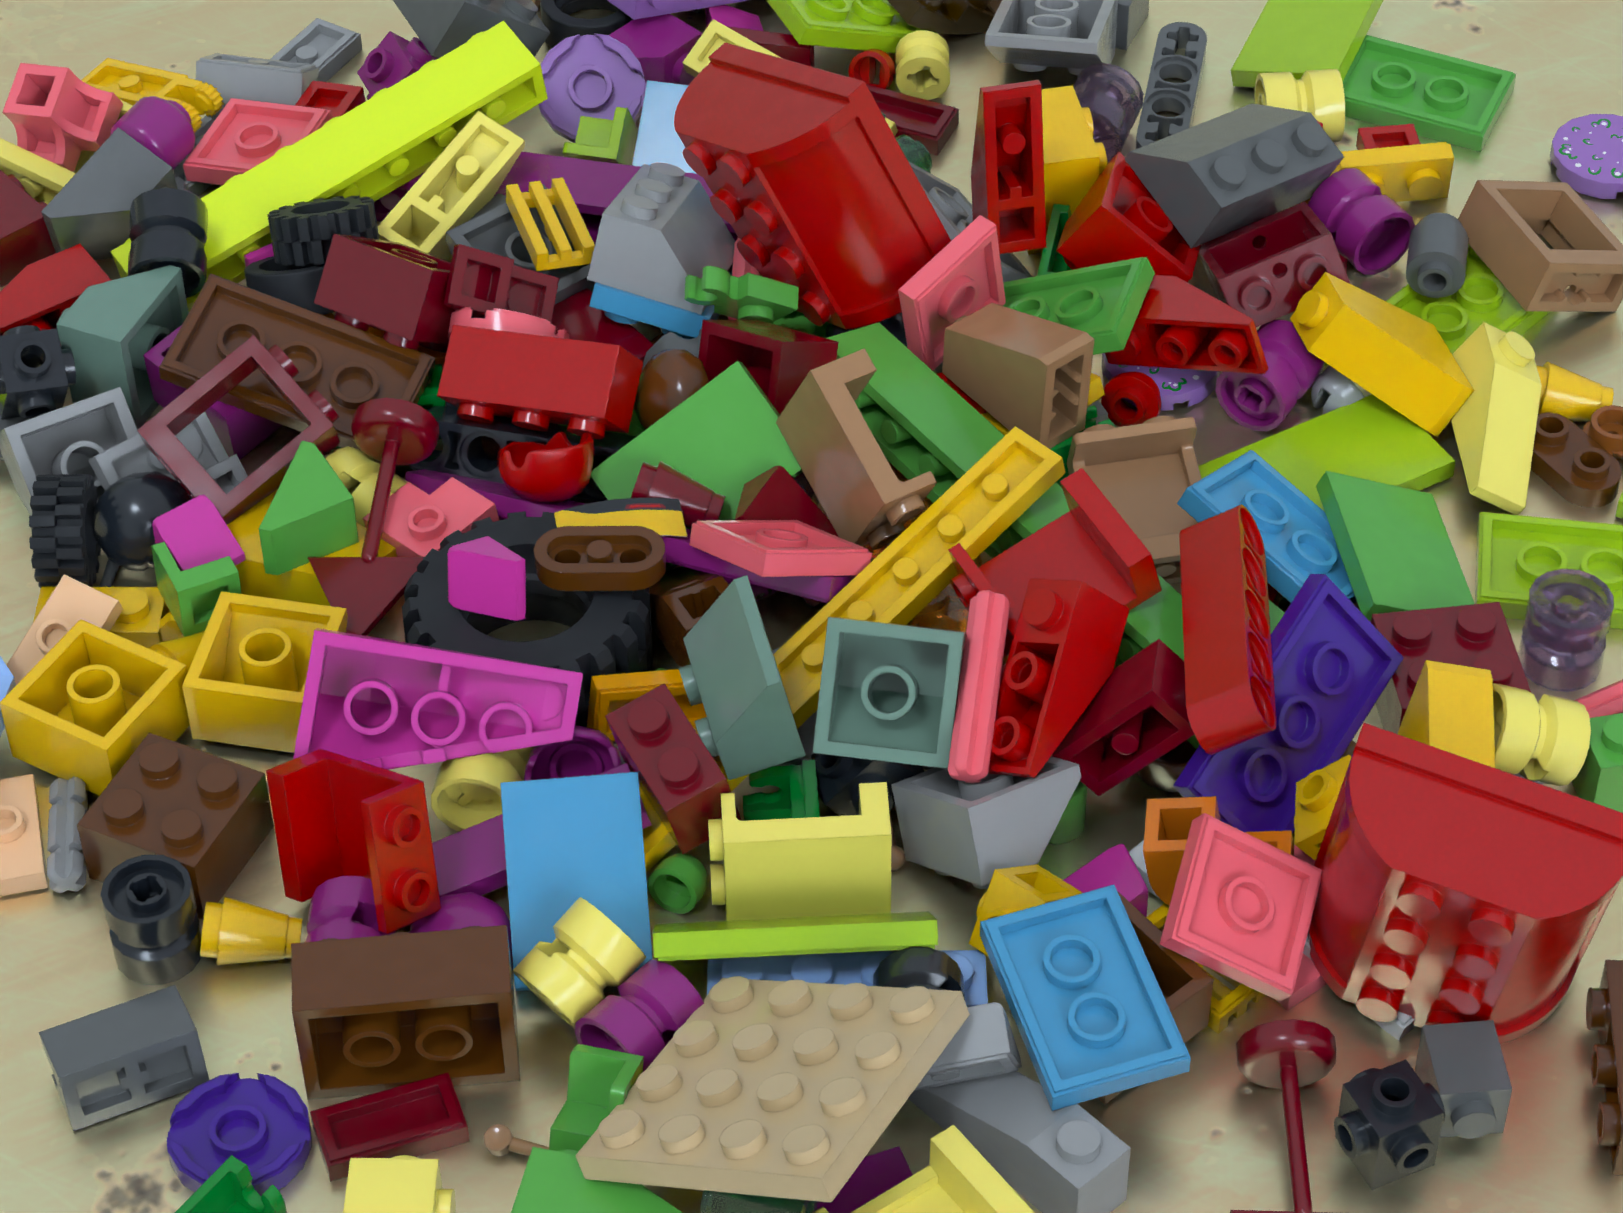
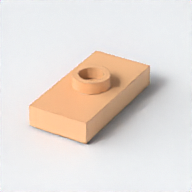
M64 574L7 663V667L14 676L16 685L80 619L110 631L123 610L119 600Z
M29 774L0 779V896L48 888L34 776Z

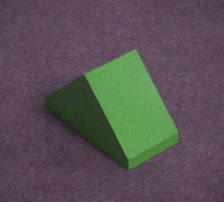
M301 441L259 527L265 573L280 575L309 563L308 557H324L359 542L353 496L312 442Z

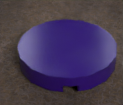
M239 1073L219 1075L194 1087L175 1106L170 1118L171 1128L167 1137V1151L170 1164L182 1185L195 1193L232 1155L248 1166L253 1178L252 1185L260 1196L271 1185H274L278 1190L284 1188L304 1168L312 1148L308 1108L294 1088L275 1076L257 1073L258 1079H240Z

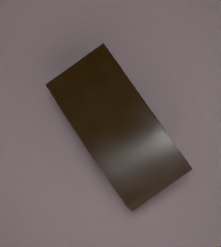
M887 0L907 24L923 30L944 34L987 32L996 13L989 5L992 0Z

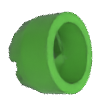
M676 853L662 860L648 878V889L652 898L659 906L672 913L685 914L690 912L703 897L707 887V872L703 863L691 854Z

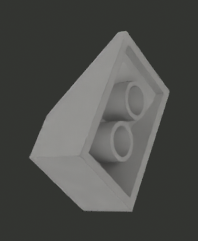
M1002 0L985 34V47L1000 63L1014 64V67L1021 71L1037 72L1046 69L1047 66L1068 68V72L1078 76H1093L1099 74L1100 71H1109L1115 55L1118 0Z

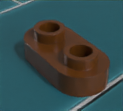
M1557 413L1538 414L1531 470L1565 500L1574 505L1585 508H1597L1611 503L1618 494L1622 474L1619 462L1571 420Z
M563 526L544 533L534 546L537 577L547 587L560 591L642 590L659 582L666 571L665 544L662 537L657 532L642 526Z

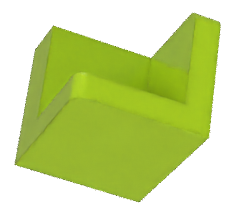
M616 107L613 120L580 116L575 143L565 142L562 155L569 158L632 165L638 129L629 109Z

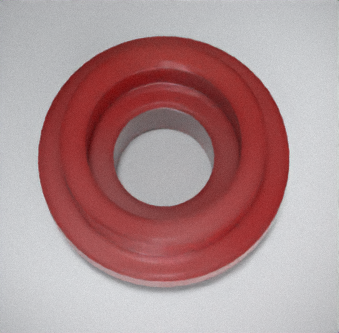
M1132 371L1118 374L1111 378L1104 387L1105 395L1101 397V404L1107 411L1108 418L1118 427L1142 424L1148 419L1157 417L1161 411L1159 388L1155 381L1144 373ZM1122 398L1132 400L1136 404L1137 409L1128 406Z

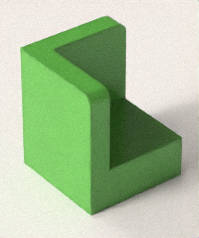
M165 542L151 545L158 590L184 637L205 631L221 591L242 594L239 572L230 556L180 571Z
M577 1044L570 1054L567 1100L550 1128L549 1150L571 1149L579 1151L598 1129L601 1121L617 1105L624 1104L629 1090L643 1072L644 1056Z

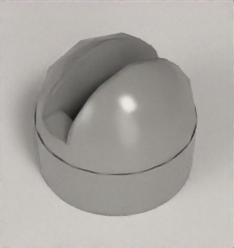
M1330 365L1317 377L1311 390L1312 405L1317 409L1323 407V414L1364 398L1363 393L1349 378Z

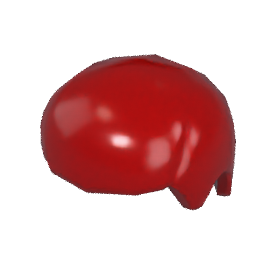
M564 432L556 433L546 445L535 442H512L498 452L497 466L500 477L510 491L526 500L559 503L581 493L589 483L594 457L593 437L591 433L584 432L580 443L574 446L568 441Z

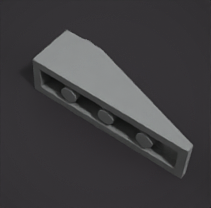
M1017 1071L914 1090L908 1098L944 1130L955 1125L1003 1179L1042 1213H1111L1127 1198L1131 1147L1078 1104L1052 1111L1041 1084Z

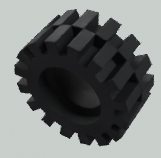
M337 196L324 200V198L313 199V202L302 201L294 203V206L285 205L279 207V210H272L267 214L275 263H282L285 266L295 264V266H305L309 263H314V265L325 264L334 234L379 240L374 201L367 196L361 198L360 196H350L347 198Z
M91 474L36 476V481H34L32 487L34 496H31L30 499L32 516H29V527L32 528V537L29 538L30 549H33L31 558L32 569L35 568L34 577L36 582H39L38 586L40 588L57 586L64 574L90 587H93V584L96 583V573H99L100 566L98 556H101V547L93 535V511L97 504L98 491L97 486H94L95 480Z

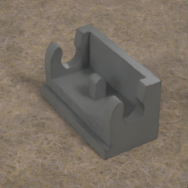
M176 985L39 1032L44 1051L54 1073L52 1074L54 1084L73 1131L183 1093L209 1081L197 1029Z

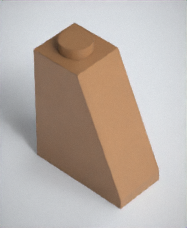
M990 303L968 316L960 317L952 325L945 328L942 373L1009 431L1016 426L1051 449L1085 429L1095 339L1087 332Z

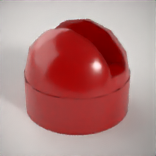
M869 49L857 54L852 59L848 72L850 78L865 81L866 84L887 89L894 81L896 67L894 60L888 53L879 49ZM876 59L880 61L879 84L873 83L876 76Z

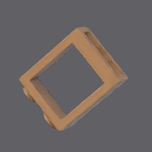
M1477 180L1458 220L1468 234L1469 246L1525 311H1617L1623 300V244L1568 183ZM1537 234H1541L1553 249H1549Z

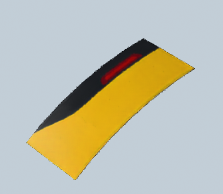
M614 499L579 505L554 513L557 528L563 526H642L657 532L660 536L687 537L679 499Z

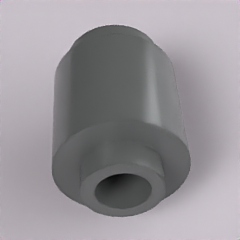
M1432 213L1422 218L1411 231L1406 279L1410 287L1423 296L1431 298L1447 297L1457 292L1464 284L1469 238L1466 230L1456 217L1447 213Z

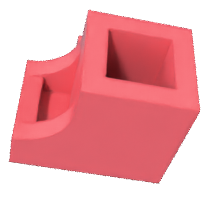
M20 63L2 113L15 127L17 146L74 172L82 150L96 152L110 137L111 128L118 120L123 103L113 92L97 89L81 81L67 67Z
M451 477L430 495L412 483L407 482L389 497L381 538L396 548L397 557H425L432 548L440 551L442 540L456 530L463 534L471 530L473 522L488 517L491 518L492 522L499 521V516L495 503L454 477ZM370 513L363 518L366 528Z

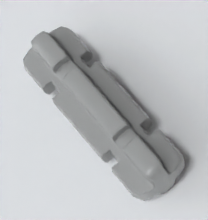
M75 776L69 780L57 778L49 788V803L52 804V807L49 809L47 851L50 852V855L47 858V877L50 879L49 887L60 894L67 890L78 892L86 884L85 858L77 824L88 811V794L85 791L86 783Z

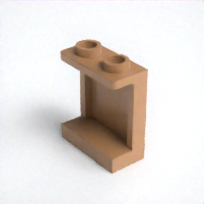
M864 348L810 370L777 419L776 424L838 536L859 546L869 543L873 550H877L891 544L905 530L903 525L925 509L923 500L937 484V481L931 471L905 482L899 481L859 411L855 400L877 371Z
M1157 416L1148 419L1142 424L1116 428L1109 424H1099L1089 427L1081 433L1074 434L1067 459L1069 475L1083 468L1149 550L1157 574L1169 584L1181 583L1180 530L1198 523L1177 504L1186 488L1201 480L1193 447L1197 432L1195 419L1193 417L1175 419L1172 416Z

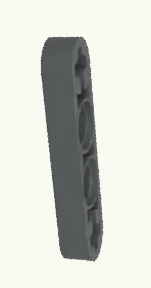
M1174 22L1161 28L1156 42L1138 125L1136 149L1192 127L1207 46V35L1201 27L1188 22ZM1177 49H1186L1185 56L1175 55ZM1178 78L1186 80V82L1172 83L1163 79ZM1170 111L1178 113L1180 115L1175 117H1165L1157 115L1156 113Z

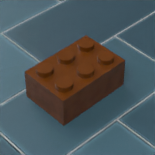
M507 925L469 926L454 930L419 933L398 932L384 936L349 939L328 938L315 942L291 943L292 1016L307 1100L373 1094L449 1072L454 1087L521 1081L517 1014Z

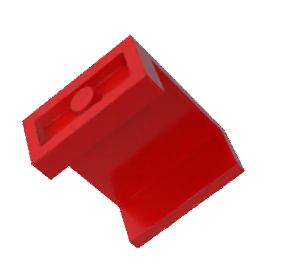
M1083 468L1060 481L1069 512L991 560L977 567L960 543L948 549L958 574L950 579V583L968 612L970 600L977 596L979 591L990 590L1007 596L1010 609L1003 657L1007 656L1010 652L1030 578L1082 580L1130 610L1162 591L1151 553Z
M321 748L266 770L285 897L302 903L311 899L316 888L329 879L341 876H361L371 879L378 930L386 934L441 909L424 781Z

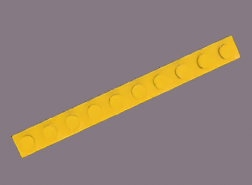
M1015 426L774 653L797 729L818 709L828 617L907 625L950 584V579L958 575L948 549L960 543L974 561L1065 474L1063 458ZM720 756L713 757L726 777L731 792L750 775H744L728 781ZM639 786L640 796L652 824L642 829L647 873L676 843Z

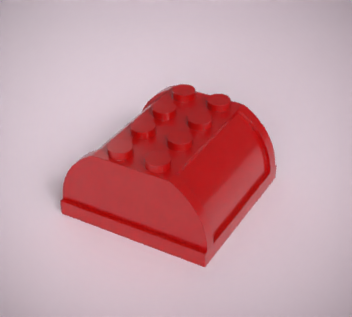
M729 43L722 44L708 57L711 62L693 79L682 95L675 111L674 127L685 146L682 152L684 159L693 171L704 178L713 193L710 197L713 208L725 221L731 224L740 239L737 242L740 254L750 265L758 270L762 277L799 287L798 310L796 311L803 313L809 321L817 326H822L828 322L844 329H853L877 323L901 313L898 289L948 245L951 239L865 81Z
M1363 723L1314 866L1321 869L1322 872L1307 934L1311 948L1310 957L1332 991L1341 999L1356 1004L1358 1011L1372 1020L1391 1022L1397 1018L1398 1012L1412 1016L1415 1019L1414 1025L1420 1028L1423 1025L1493 1020L1500 1045L1518 1039L1546 1021L1562 1002L1599 923L1623 878V813Z

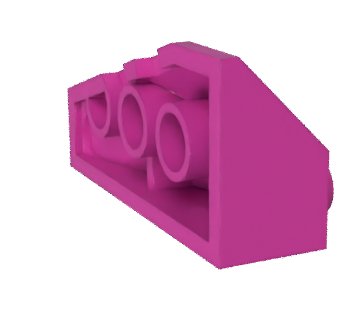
M316 628L313 635L293 759L321 748L389 770L570 741L573 739L583 673Z

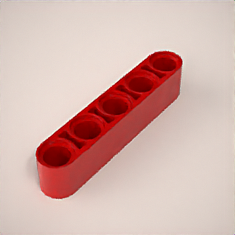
M1242 504L1180 530L1179 535L1186 709L1195 737L1209 755L1276 729L1277 724L1265 548L1255 520L1248 509Z

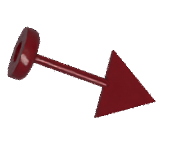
M372 399L359 405L353 414L351 423L353 441L363 453L372 459L381 461L361 557H308L330 606L347 609L346 633L367 636L402 597L408 580L417 572V565L424 558L377 557L396 465L416 464L428 458L436 448L439 438V424L433 415L421 406L403 399Z
M1297 1019L1276 1020L1258 1025L1245 1032L1237 1041V1065L1240 1072L1250 1082L1266 1088L1281 1089L1294 1212L1230 1210V1213H1328L1312 1212L1299 1087L1317 1082L1326 1077L1336 1064L1335 1036L1327 1027L1311 1021Z

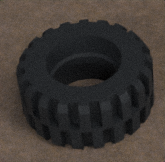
M525 511L507 513V519L492 522L491 518L488 517L473 522L471 530L462 534L459 530H456L445 537L440 543V551L432 548L417 565V572L410 577L405 588V603L402 606L406 643L583 673L575 725L587 727L591 676L647 672L652 669L653 640L649 588L635 591H560L547 587L537 577L534 546L544 533L557 528L554 513L543 512L542 517H526ZM489 536L524 558L526 565L525 619L514 621L464 611L451 606L448 601L447 553L449 548L457 544ZM530 620L552 621L570 627L557 635L535 641L515 642L488 636L489 633L500 627Z

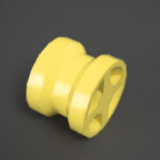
M915 31L900 39L895 53L897 65L896 84L900 92L925 100L938 98L946 92L950 84L949 47L946 40L939 34L931 31ZM924 66L929 67V69L923 70Z

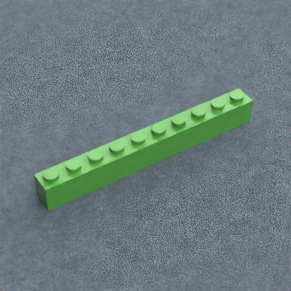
M880 323L826 338L839 342L837 359L865 348L877 371L857 397L855 403L886 459L902 475L910 480L926 472H932L937 484L926 496L932 503L942 496L1005 436ZM1055 482L984 551L991 558H994L1069 512L1062 487ZM1159 574L1157 575L1162 591L1129 611L1114 669L1158 639L1184 661L1182 595ZM1195 735L1187 739L1195 749L1200 745Z

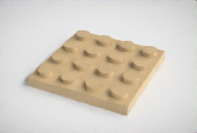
M741 976L721 978L710 989L709 994L703 1000L704 1004L692 1013L683 1026L674 1033L673 1038L650 1066L639 1075L636 1083L629 1090L624 1104L617 1105L601 1121L598 1129L575 1155L584 1178L589 1180L831 1203L970 1014L962 991L934 990L922 986L898 988L866 986L862 983L844 985L809 983L803 980H755Z

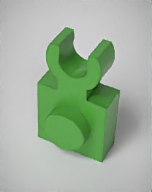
M705 266L703 267L702 278L693 275L685 277L684 300L697 305H714V313L737 320H760L773 324L774 321L798 310L799 287L752 273H747L738 278L731 276L725 269Z

